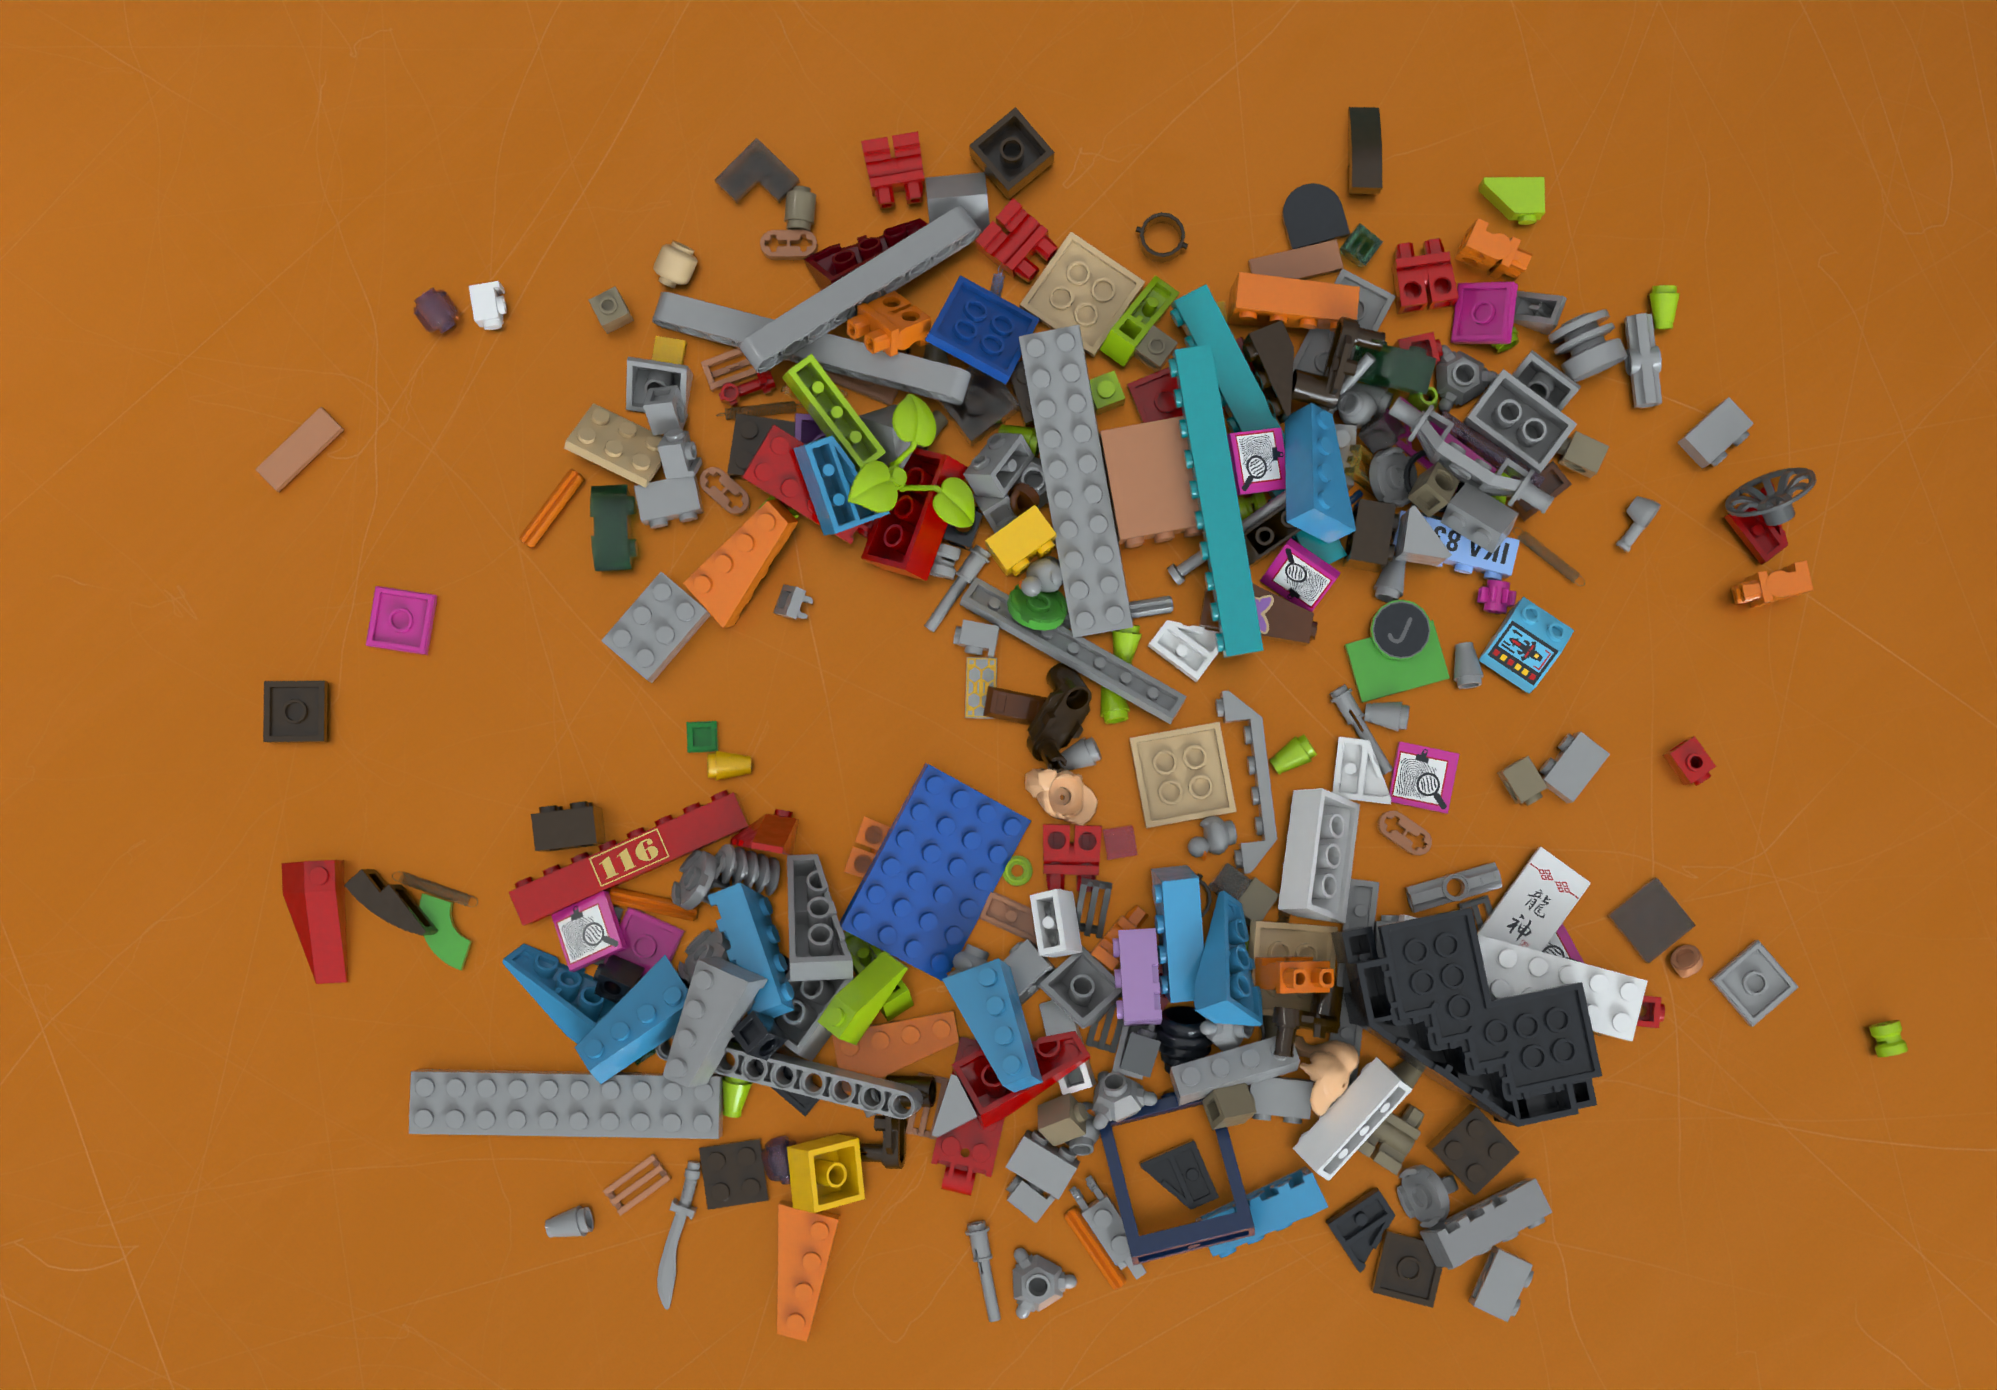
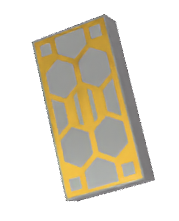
M967 657L965 718L995 719L983 716L988 686L996 687L997 658Z

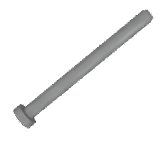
M1286 490L1242 520L1243 532L1286 503ZM1198 551L1178 566L1173 563L1167 570L1174 581L1180 585L1186 581L1185 575L1206 560H1202L1201 553Z

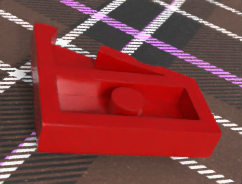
M1762 487L1759 491L1766 496L1765 487ZM1749 507L1744 512L1757 511V509ZM1727 514L1724 517L1761 565L1768 562L1788 546L1786 533L1781 524L1768 526L1762 515L1737 517Z

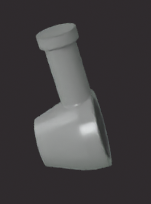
M1637 496L1626 511L1633 520V524L1622 539L1618 540L1616 545L1629 552L1632 544L1655 517L1661 505L1654 500Z

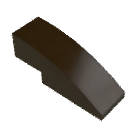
M1349 107L1348 109L1349 194H1379L1382 190V138L1379 108Z
M361 869L344 885L361 904L386 922L421 936L434 935L438 932L437 928L403 885L392 884L387 886L375 869Z

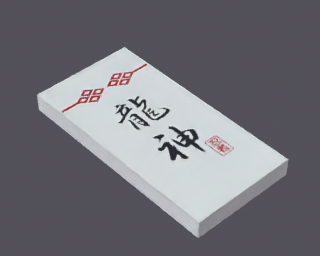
M1538 847L1477 934L1542 952L1591 883L1544 848Z

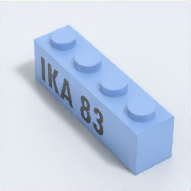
M1401 510V511L1398 513V514H1400V518H1401V516H1402L1403 514L1406 513V511H1402V510ZM1423 516L1452 554L1436 567H1442L1444 563L1455 566L1454 571L1472 574V571L1484 573L1483 578L1488 580L1502 581V578L1507 579L1512 575L1520 540L1507 537L1492 554L1441 523V520ZM1399 525L1397 532H1393L1390 541L1391 544H1395L1394 551H1396Z

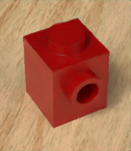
M1695 736L1686 738L1663 754V757L1683 785L1694 783L1697 786L1711 777L1709 771L1716 767Z

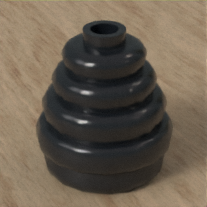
M1176 1006L1162 1011L1161 1025H1155L1156 1039L1161 1041L1158 1051L1161 1052V1060L1164 1062V1069L1168 1074H1170L1171 1067L1207 1057L1211 1052V1045L1213 1043L1200 1031V1025L1206 1021V1018L1195 1011L1194 1007Z

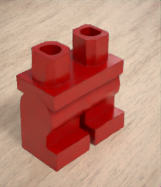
M918 131L892 136L895 157L890 155L888 137L861 141L872 196H876L880 209L895 206L893 193L905 191L907 204L923 202L925 179Z
M1014 198L996 216V223L992 221L975 240L977 250L1000 266V268L1007 271L1012 278L1017 275L1028 283L1039 272V268L1030 259L1037 253L1048 262L1058 250L1055 243L1049 238L1048 230L1028 214Z
M1440 238L1424 241L1425 255L1415 256L1413 243H1401L1396 246L1392 273L1397 297V314L1424 311L1426 305L1428 310L1453 307L1457 303L1459 296L1450 262V251H1444Z
M1043 824V874H1046L1049 891L1054 889L1064 890L1065 874L1077 875L1076 891H1080L1082 878L1095 880V875H1099L1101 825H1074V842H1070V824ZM1087 886L1086 892H1092L1093 887Z

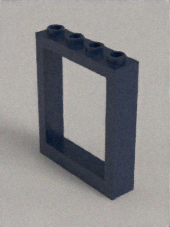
M1170 1092L1161 1096V1099L1157 1100L1155 1105H1144L1137 1114L1120 1122L1109 1121L1106 1127L1100 1130L1133 1266L1255 1235V1226L1228 1128L1224 1127L1215 1129L1237 1212L1139 1236L1112 1127L1202 1105L1203 1099L1179 1106L1175 1092Z

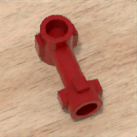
M771 372L757 373V379L737 386L730 382L723 384L721 393H719L721 402L734 407L738 405L740 398L759 390H762L764 395L770 393L771 389L776 388Z

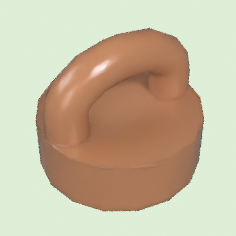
M1693 945L1678 947L1670 958L1671 965L1681 978H1688L1697 973L1702 968L1704 962L1702 954Z

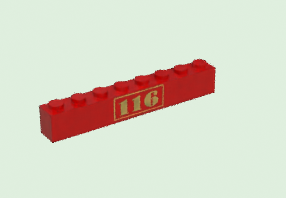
M728 790L719 792L710 797L711 803L702 807L699 802L682 809L684 814L673 819L672 815H668L656 820V827L645 831L644 827L627 833L628 839L617 844L614 839L598 846L600 849L598 853L589 856L588 852H584L571 858L572 864L564 868L557 864L543 870L544 876L533 881L532 877H528L514 883L516 889L508 893L522 925L533 924L597 893L610 890L613 887L689 855L696 850L741 832L750 823L737 793L729 794Z

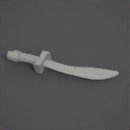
M688 1161L687 1168H685V1182L680 1201L675 1197L669 1209L676 1213L664 1246L657 1277L658 1294L664 1308L667 1310L671 1305L675 1284L676 1253L679 1238L686 1217L689 1216L692 1220L697 1210V1207L691 1206L697 1179L700 1178L701 1170H699L700 1162Z

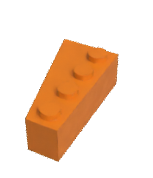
M1239 272L1230 289L1227 324L1268 326L1282 320L1285 327L1329 329L1331 332H1335L1337 323L1342 316L1357 320L1360 287Z
M777 499L768 500L683 584L722 628L734 626L740 617L741 611L754 595L753 592L759 582L770 569L769 566L775 556L779 554L799 521Z
M955 1010L870 1025L857 1045L840 1040L832 1034L838 1068L877 1078H882L960 1041ZM842 1081V1090L846 1094L851 1092V1085L846 1081Z
M781 1200L778 1204L777 1334L808 1341L841 1215L827 1211L812 1213L794 1209L793 1203Z

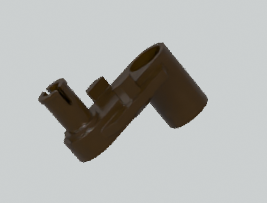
M1342 316L1334 332L1323 375L1295 369L1292 382V400L1334 409L1339 400L1345 375L1354 376L1356 373L1358 362L1350 360L1353 347L1357 345L1380 352L1384 345L1380 344V342L1372 341V339L1385 342V332L1361 328L1357 320Z
M1063 663L1054 665L1048 671L1046 680L1053 692L1050 693L1027 729L1029 734L1027 747L1033 757L1038 761H1044L1048 769H1055L1057 773L1064 770L1062 765H1067L1066 759L1059 750L1067 747L1072 738H1079L1083 732L1081 724L1091 710L1089 703L1092 698V693L1078 673Z
M1334 985L1333 988H1330V993H1312L1310 1012L1274 1007L1272 1023H1275V1026L1278 1028L1273 1055L1293 1058L1295 1035L1300 1028L1312 1030L1313 1037L1325 1039L1326 1033L1338 1034L1341 1023L1340 1016L1344 987Z
M888 1075L885 1080L917 1088L923 1096L922 1107L934 1106L936 1082L933 1076ZM901 1095V1105L905 1109L906 1107H911L909 1098ZM875 1115L874 1129L875 1131H883V1143L859 1142L860 1152H867L860 1153L861 1162H882L886 1169H902L906 1157V1119Z

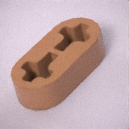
M771 230L764 233L760 240L763 254L771 260H804L815 254L818 249L816 237L808 230ZM773 238H777L779 244H787V246H778L776 252H771L770 247L766 246V244H770ZM802 238H807L808 243L812 244V246H807L806 251L802 252L799 246H791V244H799Z
M710 467L702 472L700 476L701 487L723 509L735 516L743 515L748 511L751 503L749 495L723 470L717 467ZM710 475L712 477L721 476L719 482L725 487L722 491L715 486H712L710 489L707 487L709 485L707 478ZM728 492L732 493L735 497H738L740 494L743 495L741 499L743 506L741 508L738 506L730 508L732 502L726 496Z
M1387 811L1379 817L1377 821L1379 832L1407 853L1423 855L1430 850L1432 845L1430 834L1397 811ZM1396 817L1398 819L1396 824L1403 829V832L1399 833L1397 830L1387 832L1386 828L1388 825L1384 822L1385 819ZM1409 833L1415 837L1421 834L1423 836L1421 841L1425 844L1424 847H1417L1414 850L1411 847L1413 842L1405 837L1406 834Z

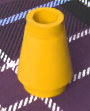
M716 750L715 753L707 754L708 778H715L717 781L751 774V756Z

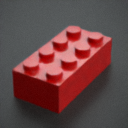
M915 448L903 468L907 474L905 484L938 485L941 487L942 482L950 477H956L964 481L965 476L963 474L968 467L948 455ZM897 490L898 498L895 506L889 511L891 514L875 519L861 559L883 570L927 581L948 523L943 521L933 508L932 502L938 494L937 492H900Z

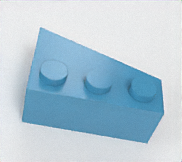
M833 436L824 437L793 448L824 536L837 534L891 514L889 511L884 513L874 512L861 505L848 502L849 492L858 472L855 470V465Z

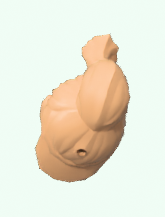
M1033 768L1025 774V789L1031 793L1033 798H1037L1041 807L1050 816L1074 825H1084L1096 813L1098 800L1092 789L1082 782V775L1073 774V772L1066 769L1057 773L1055 769L1044 770L1043 768Z
M1296 1036L1294 1045L1298 1056L1308 1057L1312 1062L1311 1064L1301 1063L1299 1065L1301 1069L1310 1075V1080L1315 1082L1310 1097L1312 1110L1316 1115L1323 1116L1331 1104L1347 1089L1350 1075L1359 1064L1358 1052L1353 1045L1338 1040L1328 1041L1319 1045H1308L1303 1037Z

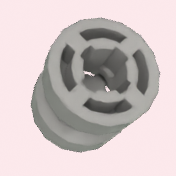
M941 543L930 575L954 580L956 573L954 565L955 561L960 557L961 549Z

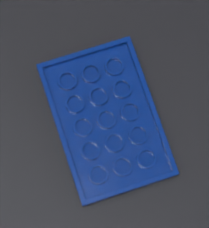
M925 763L839 922L843 930L943 981L942 979L948 976L947 973L953 967L954 956L962 951L979 919L990 892L993 893L1031 820Z

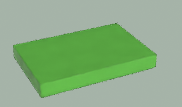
M1433 620L1430 621L1432 633L1429 644L1422 653L1412 659L1396 661L1386 658L1377 651L1372 642V637L1344 645L1361 703L1450 678Z

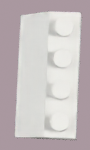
M1323 788L1293 790L1278 910L1302 918L1346 923L1360 804Z

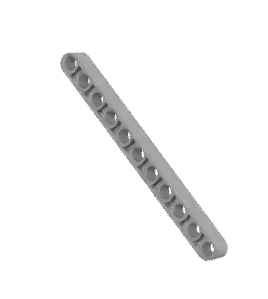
M661 292L652 322L669 330L739 348L741 342L746 337L774 319L670 292ZM828 333L785 359L799 363L812 353L826 371L958 405L963 403L971 373L962 368L901 352L892 357L883 351L872 354L866 349L863 342Z

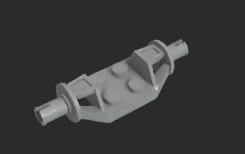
M1401 398L1396 400L1388 414L1411 427L1410 431L1412 433L1408 441L1412 442L1417 436L1431 463L1439 462L1464 484L1468 482L1489 496L1511 497L1508 502L1509 506H1512L1516 499L1518 501L1522 499L1541 511V513L1544 514L1555 497L1550 496L1531 483L1533 481L1531 477L1535 472L1533 469H1530L1528 472L1509 458H1506L1497 473L1494 474L1491 472L1492 467L1483 460L1477 458L1474 461L1466 456L1465 449L1454 442L1449 444L1444 442L1455 424L1433 411L1435 406L1431 404L1426 412L1423 410L1421 413L1401 400ZM1429 421L1433 422L1434 424H1436L1444 430L1441 437ZM1504 470H1507L1520 478V480L1504 477L1501 474Z

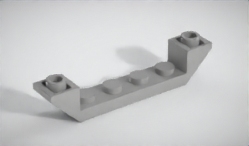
M1227 690L1222 691L1220 699L1215 700L1217 717H1223V723L1248 721V726H1243L1245 744L1251 745L1252 756L1247 757L1249 775L1254 774L1255 786L1251 787V798L1253 805H1258L1259 817L1254 818L1256 835H1262V841L1238 844L1239 850H1234L1236 869L1241 868L1242 874H1248L1255 869L1277 840L1263 718Z

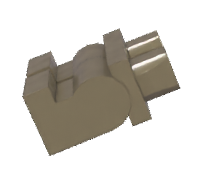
M1409 1104L1402 1117L1392 1112L1361 1145L1358 1151L1369 1158L1371 1157L1373 1161L1397 1176L1402 1167V1162L1413 1147L1415 1140L1421 1134L1418 1128L1425 1114Z

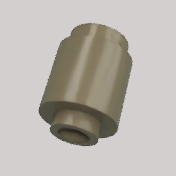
M793 186V190L786 192L784 221L787 223V230L810 231L811 225L814 224L816 194L811 192V188Z

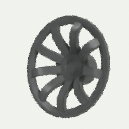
M1797 467L1777 470L1759 476L1740 486L1727 498L1725 502L1726 510L1729 514L1737 517L1762 515L1768 526L1783 524L1795 516L1796 513L1792 503L1805 496L1814 487L1817 481L1816 475L1810 469ZM1797 474L1787 486L1790 476ZM1781 476L1777 492H1775L1770 479ZM1803 479H1809L1808 483H1799ZM1763 482L1767 495L1765 496L1753 486ZM1796 490H1803L1792 498L1793 493ZM1742 493H1747V494L1751 495L1752 497H1746V496H1740V495H1741ZM1738 503H1743L1737 509H1734L1733 506H1735ZM1749 507L1757 509V511L1744 512Z

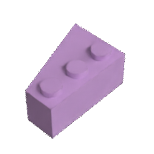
M1156 928L1118 930V938H1112L1113 957H1120V969H1114L1115 988L1122 989V1000H1116L1117 1019H1123L1124 1026L1161 1025L1162 1010L1160 1004Z

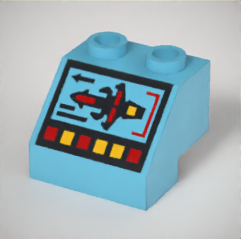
M1522 597L1509 611L1500 628L1489 641L1479 661L1530 694L1562 653L1574 630L1525 597Z

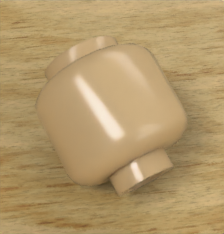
M672 241V244L663 245L653 266L654 271L660 275L658 281L671 288H675L676 284H688L698 262L697 258L693 255L694 250L676 241Z

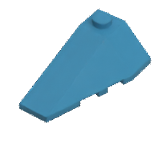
M1221 891L1218 894L1195 981V1011L1213 1023L1260 1026L1263 1025L1262 995L1260 987H1254L1251 970L1256 969L1254 959L1249 957L1245 942L1249 940L1242 903L1225 891Z
M522 944L503 959L502 963L564 1034L577 1044L616 1005V1003L594 994L597 981L593 980V976L585 973V968L571 972L567 965L559 963L557 957L539 949Z

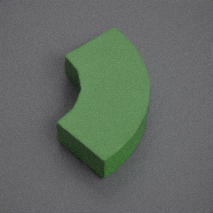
M422 893L419 907L438 930L434 935H424L427 944L446 964L463 970L472 940L463 936L455 927L452 917L453 902Z

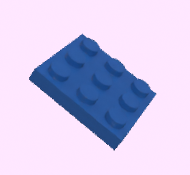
M960 275L925 341L998 381L1007 384L1022 355L1019 336L1032 334L1039 318Z

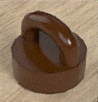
M1018 483L1009 493L1010 507L1017 517L1032 506L1036 505L1038 507L1040 504L1038 493L1028 484Z

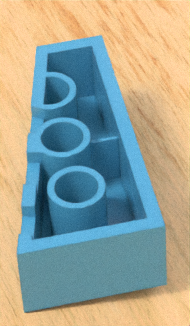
M1310 403L1291 413L1285 421L1286 522L1330 544L1356 531L1333 414Z
M1188 865L1151 869L1153 883L1152 893L1156 909L1155 928L1159 936L1157 952L1158 962L1162 964L1163 975L1159 976L1160 992L1165 994L1170 1003L1194 1001L1195 981L1204 950L1199 877Z
M737 883L708 895L710 905H716L721 919L716 920L720 933L724 932L731 945L729 950H726L729 961L768 979L765 986L759 989L755 996V1003L751 1010L747 1012L748 1015L754 1010L775 1018L793 1011L792 999H794V991L785 975L787 963L779 951L778 942H780V936L777 928L772 924L770 914L773 913V909L769 899L742 883Z
M666 955L575 1046L585 1066L600 1084L675 1035L688 993V987Z
M998 958L942 979L1002 1086L1015 1093L1043 1083L1011 967Z
M1305 1166L1246 1194L1255 1226V1235L1208 1248L1213 1257L1219 1255L1220 1258L1236 1252L1237 1246L1244 1243L1248 1245L1256 1243L1263 1239L1267 1233L1274 1230H1283L1295 1221L1310 1217L1328 1208L1313 1173ZM1231 1201L1196 1218L1195 1221L1198 1222L1237 1212L1235 1202Z

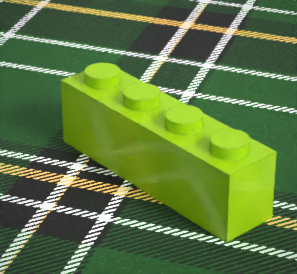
M812 353L785 373L782 377L826 437L833 436L855 465L857 472L866 463L876 461L886 453Z

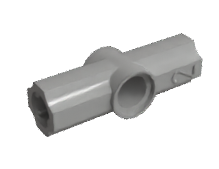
M1641 313L1626 316L1624 318L1628 357L1625 359V368L1628 376H1631L1634 408L1661 405L1662 396L1659 373L1662 367L1660 348L1655 344L1652 314Z
M1491 862L1408 886L1405 889L1409 906L1412 912L1416 913L1502 888V879L1495 862ZM1451 879H1456L1461 885V890L1456 896H1451L1447 891V883Z

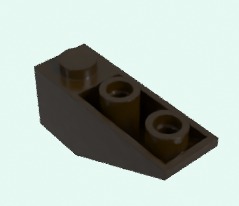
M1281 320L1249 333L1244 339V345L1242 346L1245 358L1248 362H1252L1256 370L1255 379L1261 390H1265L1269 399L1267 404L1273 417H1277L1280 424L1284 423L1291 415L1294 346Z
M1286 503L1244 532L1250 568L1301 531V529L1286 522Z

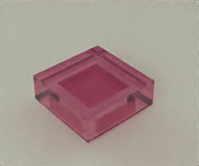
M1133 825L1103 830L1107 860L1138 855Z

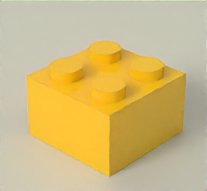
M1034 505L986 539L985 544L987 551L1006 577L1011 574L1017 577L1027 570L1033 558L1038 556L1041 559L1055 549L1054 543H1056L1055 538L1057 534L1037 506Z
M835 1134L787 1147L794 1209L816 1213L865 1199L859 1138Z

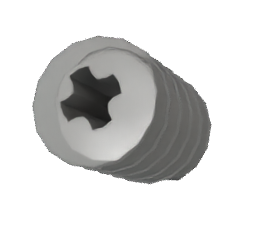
M731 844L723 845L715 856L717 866L714 880L722 873V883H727L732 876L733 885L744 880L743 884L749 888L755 883L754 891L758 893L762 892L764 886H766V896L774 893L780 875V865L776 858H767L764 854L756 855L754 851L745 852L741 847L734 849Z

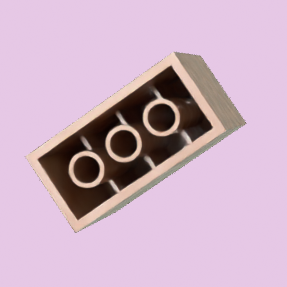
M1183 416L1102 430L1099 433L1119 544L1124 543L1125 548L1142 546L1145 543V539L1154 538L1155 543L1173 540L1174 534L1184 533L1185 538L1202 535L1203 533L1202 529L1197 530L1194 511H1199L1197 499H1192L1190 494L1189 481L1194 480L1192 468L1187 469L1185 464L1184 450L1189 449L1187 438H1181L1179 420H1182Z

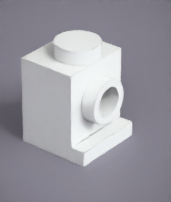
M499 281L469 286L474 321L477 325L484 327L485 330L501 328L504 323L502 314L507 313L504 296H499V294L505 293L502 284Z

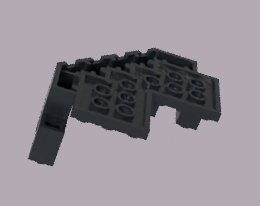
M1472 908L1378 926L1384 957H1378L1372 926L1356 927L1331 933L1337 963L1346 964L1351 992L1344 993L1350 1024L1359 1025L1398 1051L1397 1056L1446 1089L1457 1091L1493 1115L1494 1121L1519 1127L1579 1114L1578 1109L1597 1105L1592 1078L1602 1076L1583 983L1577 982L1491 1000Z

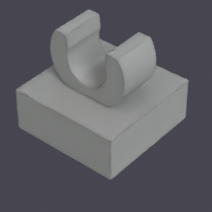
M784 584L773 613L792 619H807L808 615L802 613L800 607L802 602L812 604L813 599L805 596L806 590Z

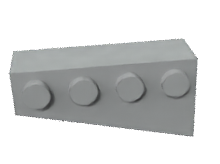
M818 854L787 855L791 981L853 979V959L848 950L845 935L840 926L837 911L832 901Z
M720 957L698 959L662 1077L686 1088L707 1084L723 1058L727 1044L732 1037H735L731 1031L741 1022L745 1013L751 1010L755 1003V996L759 989L765 986L768 979Z
M1526 1178L1456 1213L1440 1224L1421 1231L1420 1234L1437 1267H1447L1448 1270L1464 1264L1474 1256L1488 1252L1501 1241L1506 1242L1517 1237L1520 1230L1526 1227L1531 1229L1545 1222L1544 1217L1551 1214L1552 1210L1537 1179Z

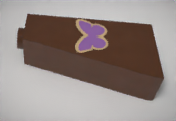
M1252 583L1262 639L1302 646L1308 645L1310 639L1315 640L1318 622L1313 621L1314 613ZM1205 585L1199 626L1205 627L1204 629L1219 631L1218 621H1212L1210 603L1215 602L1213 590L1207 591Z

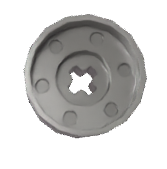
M1607 309L1577 316L1562 324L1558 330L1548 336L1551 344L1565 340V343L1557 347L1554 352L1556 355L1570 352L1572 357L1566 360L1561 365L1564 374L1574 382L1598 374L1628 357L1620 338L1607 341L1604 338L1605 335L1615 328L1614 324L1609 323L1599 327V324L1610 317Z

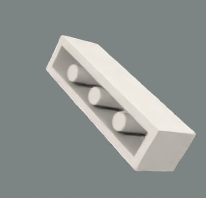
M1376 1057L1372 1062L1364 1066L1358 1078L1351 1085L1347 1086L1345 1092L1323 1116L1320 1115L1316 1124L1301 1135L1293 1149L1317 1174L1329 1181L1413 1089L1388 1065Z

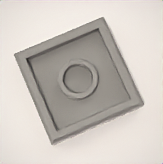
M1759 940L1753 941L1710 978L1711 982L1751 1027L1756 1025L1799 988Z

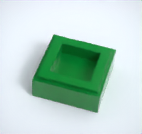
M718 721L686 722L688 753L719 751Z

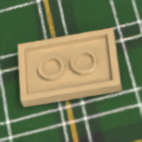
M593 403L566 439L564 449L646 488L662 465L657 446L663 436L653 435L652 431Z

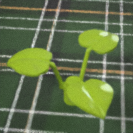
M907 394L896 406L892 417V424L897 436L904 442H910V446L895 461L890 462V467L877 460L866 463L859 470L852 483L848 502L861 505L874 512L884 513L890 511L895 506L898 498L897 490L900 492L935 491L938 494L934 497L932 503L937 515L952 526L959 528L970 527L975 519L974 497L970 487L963 480L950 477L942 482L941 487L938 485L905 484L907 474L904 469L899 467V464L915 450L917 444L922 447L931 445L936 435V422L930 408L916 395Z

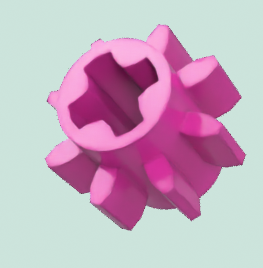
M1487 580V587L1481 586L1479 588L1477 602L1484 603L1483 611L1506 614L1507 607L1515 606L1517 592L1509 591V582Z

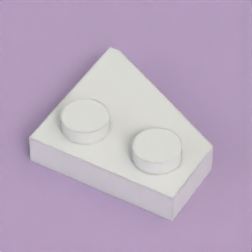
M1167 620L1148 644V647L1193 681L1197 682L1219 653L1215 634L1220 632L1204 629L1205 627L1195 625L1186 626L1180 622Z
M1339 736L1332 793L1350 800L1391 804L1392 799L1371 741Z

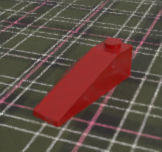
M775 809L774 815L765 814L732 837L730 844L793 855L799 819L792 818L793 812Z
M344 860L282 863L283 896L316 984L348 982Z
M1076 1031L1040 1037L1037 1041H1032L1043 1083L1015 1093L1002 1086L982 1049L951 1064L984 1129L1012 1114L1091 1058Z

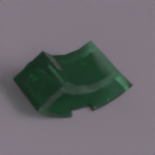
M1372 339V341L1380 342V344L1384 345L1380 352L1356 345L1352 360L1358 362L1366 352L1372 354L1376 359L1358 381L1373 386L1403 391L1412 395L1427 394L1437 360L1427 356V350L1415 346H1410L1409 350L1388 346L1386 341L1383 342Z
M628 484L591 486L590 517H594V536H591L595 571L632 569L633 557L638 556L637 539H632L631 514H636V501L634 496L629 495Z

